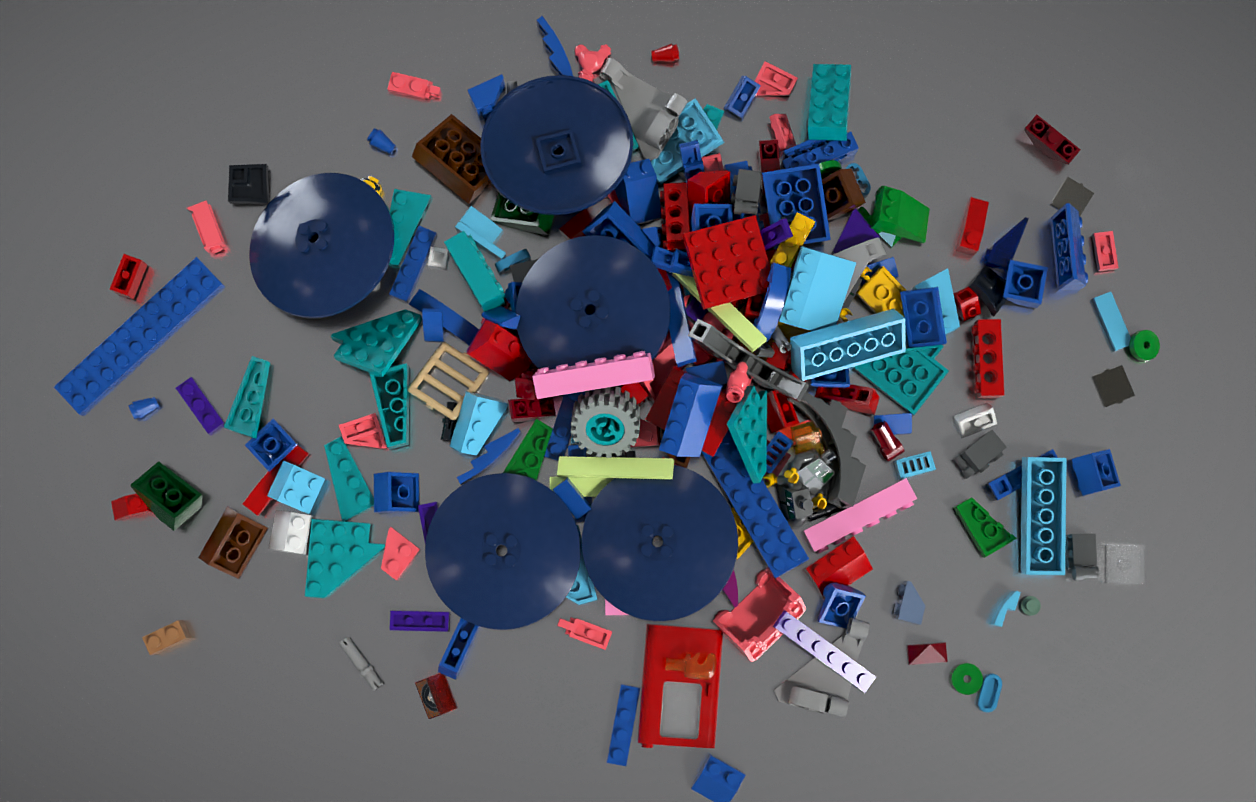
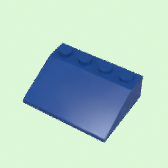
M819 164L762 173L770 225L787 218L790 226L798 212L815 221L804 244L831 240ZM779 244L774 246L773 249H777Z
M1066 203L1051 217L1059 291L1082 289L1088 283V274L1084 268L1086 255L1083 254L1082 246H1084V236L1081 235L1080 229L1082 228V218L1079 217V211L1070 203Z

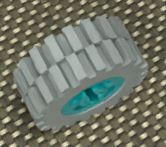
M617 386L615 390L607 387L605 389H595L593 392L592 390L585 391V396L581 393L578 396V401L574 403L572 412L571 434H573V440L575 443L579 441L578 447L580 449L586 447V453L591 455L592 452H596V457L606 454V458H612V453L620 456L622 455V450L628 452L630 446H634L639 437L641 416L639 404L636 405L634 396L630 398L628 391L625 390L624 393H621V388Z

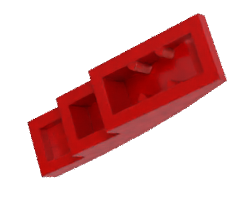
M297 445L270 472L268 471L243 502V505L259 516L269 502L273 500L267 495L283 460L300 467L309 453Z

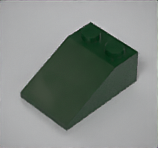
M498 192L490 220L524 231L548 235L554 215L534 213L520 208Z
M159 461L131 484V488L156 517L173 531L202 507V494Z

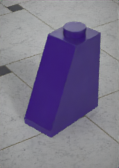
M857 209L852 211L831 255L879 237Z

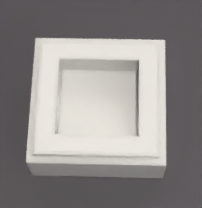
M430 246L427 265L447 269L448 249Z

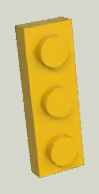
M797 212L790 224L793 237L779 244L770 264L772 265L773 262L791 268L800 247L803 246L815 221Z

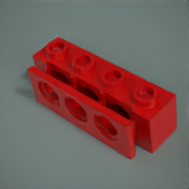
M663 183L664 191H660V202H664V207H661V219H665V224H662V235H666V240H663V249L674 252L676 249L687 252L682 234L690 232L687 183Z
M978 319L971 327V334L973 336L972 353L974 355L973 373L975 376L974 392L977 394V398H1001L1004 396L1001 319ZM982 337L987 338L988 344L983 342ZM983 356L989 358V363L984 361ZM984 374L990 377V382L984 379Z

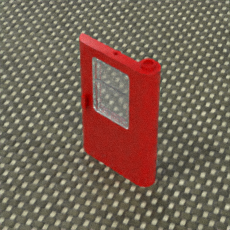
M647 624L638 743H642L641 747L653 748L654 744L715 748L723 632L721 630Z

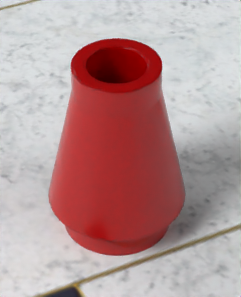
M671 43L651 51L653 62H675V60L680 59L677 44L673 45Z

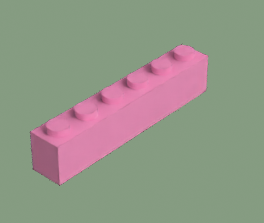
M645 351L633 353V356L628 357L625 354L614 356V359L611 360L598 358L593 363L580 361L575 363V366L568 367V364H562L552 370H549V367L537 369V372L532 376L537 399L653 380L655 373L651 353L645 354Z
M906 478L855 504L853 507L847 508L802 531V534L811 551L821 553L829 549L827 545L832 542L837 545L846 540L844 536L850 533L854 536L862 532V527L868 524L869 527L880 523L879 518L883 516L889 518L897 514L896 510L903 507L905 510L913 506V501L917 497Z

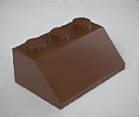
M227 506L198 558L206 564L239 579L265 534L267 527Z

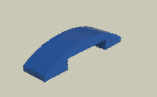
M773 262L767 278L769 285L758 319L755 318L753 323L767 338L766 342L771 338L780 319L791 276L790 267Z
M421 289L418 290L409 303L411 307L422 313L423 308L442 309L443 328L468 346H470L479 331L477 327Z
M1053 449L1038 456L1058 458ZM1022 465L988 483L996 500L1022 487Z

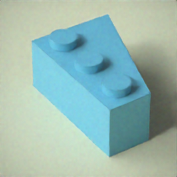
M947 268L917 284L912 289L938 287L946 335L960 327L949 270Z
M466 391L450 447L461 453L477 456L509 404L498 398Z

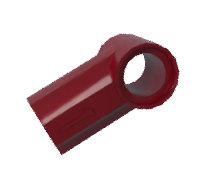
M886 421L879 422L873 426L871 431L880 445L879 450L887 462L905 452L902 444L894 436Z

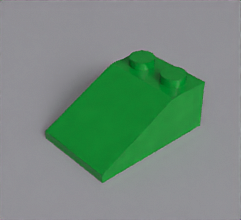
M884 186L876 194L871 229L925 243L930 208L901 190Z

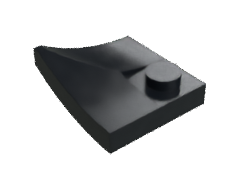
M229 165L228 202L230 204L268 205L270 203L268 165Z
M984 265L969 288L982 299L994 317L1007 300L1003 298L1006 280L987 265Z

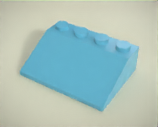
M801 246L790 278L789 289L779 322L810 331L836 325L856 262Z

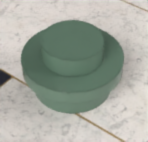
M1027 596L1022 600L1021 609L1026 615H1036L1040 611L1041 604L1036 597Z

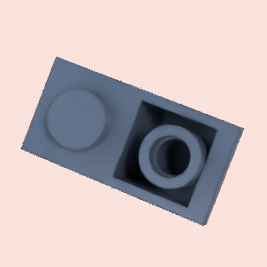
M904 581V584H900L898 595H900L899 603H896L894 607L895 619L921 625L925 604L912 582Z

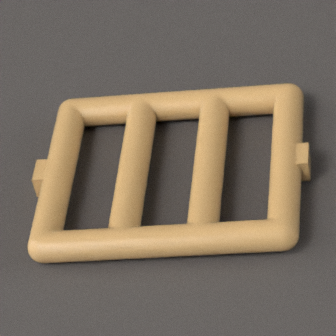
M442 342L409 385L408 392L425 402L426 407L433 410L434 408L449 419L456 420L459 416L464 396L429 375V371L433 366L438 367L469 388L467 392L472 393L477 391L488 376L489 371L472 360L471 356L467 355L466 352L461 353L448 343ZM446 351L480 373L473 382L439 360L443 352ZM423 380L457 401L458 404L453 411L417 389Z

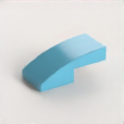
M472 206L469 207L459 220L491 243L503 231V229Z
M1012 591L1001 602L990 625L1002 627L1007 610L1015 611L1021 592Z

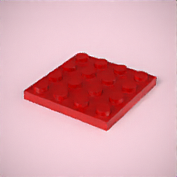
M756 215L682 234L703 310L767 292L769 285L767 278L771 268Z

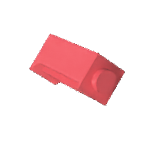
M203 201L186 208L193 213L192 217L201 241L205 246L204 249L208 253L221 251L226 244L211 205L207 201Z

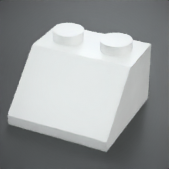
M276 510L269 549L307 555L310 542L312 518L314 519V516Z

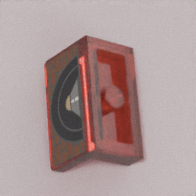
M438 673L415 683L428 719L457 709L443 674Z

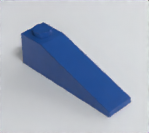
M462 618L460 619L440 661L439 673L456 680L479 626Z

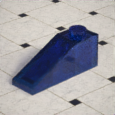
M1025 217L990 249H986L983 255V259H985L983 265H987L989 268L1003 274L1008 271L1009 260H1013L1029 218Z

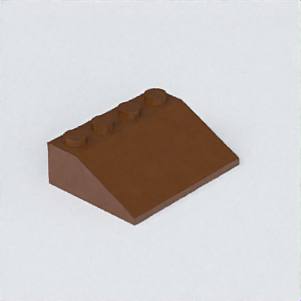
M454 115L448 116L416 143L412 158L468 204L477 198L491 183L482 163L481 138Z

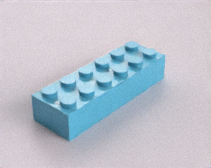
M895 309L790 337L792 372L800 380L805 381L906 352L905 318Z
M1022 457L1020 571L1022 574L1065 575L1067 458Z

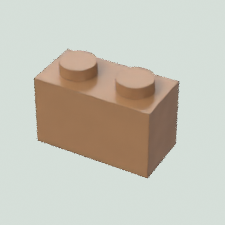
M184 620L175 621L142 637L149 655L159 654L192 638Z

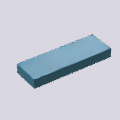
M462 222L457 223L455 226L457 232L465 231L467 236L471 234L476 245L498 260L506 258V253Z
M1112 292L1093 298V303L1113 350L1117 351L1129 346L1131 337Z

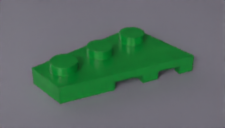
M972 497L954 507L983 558L1017 539L1013 534L1004 529L1000 522L994 520L989 515V512Z

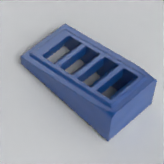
M780 431L776 433L767 445V452L769 451L777 457L775 461L767 455V460L773 464L771 467L767 465L766 472L772 473L794 443ZM777 439L781 440V441L784 442L787 446H786V447H783V446H782L781 444H779L776 440H777ZM772 445L782 451L781 454H779L777 451L771 448Z

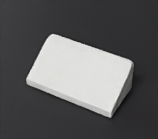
M989 403L953 416L962 438L997 424L994 409Z

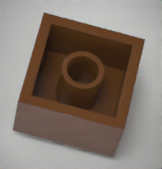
M852 168L840 169L822 179L828 220L837 219L866 203Z

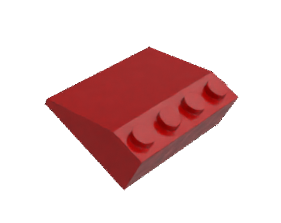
M673 366L645 420L665 430L680 379L685 371ZM721 391L702 449L703 452L714 457L729 430L727 422L738 402H730L726 394Z

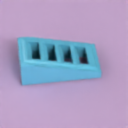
M931 451L893 461L899 480L936 470ZM923 457H927L929 468H926ZM916 459L920 460L922 467L921 470H919ZM909 461L913 462L915 471L913 472L911 470ZM904 462L908 470V473L906 474L904 472V468L902 465V463Z

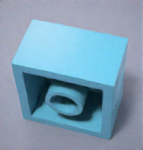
M283 460L267 496L309 514L325 478Z

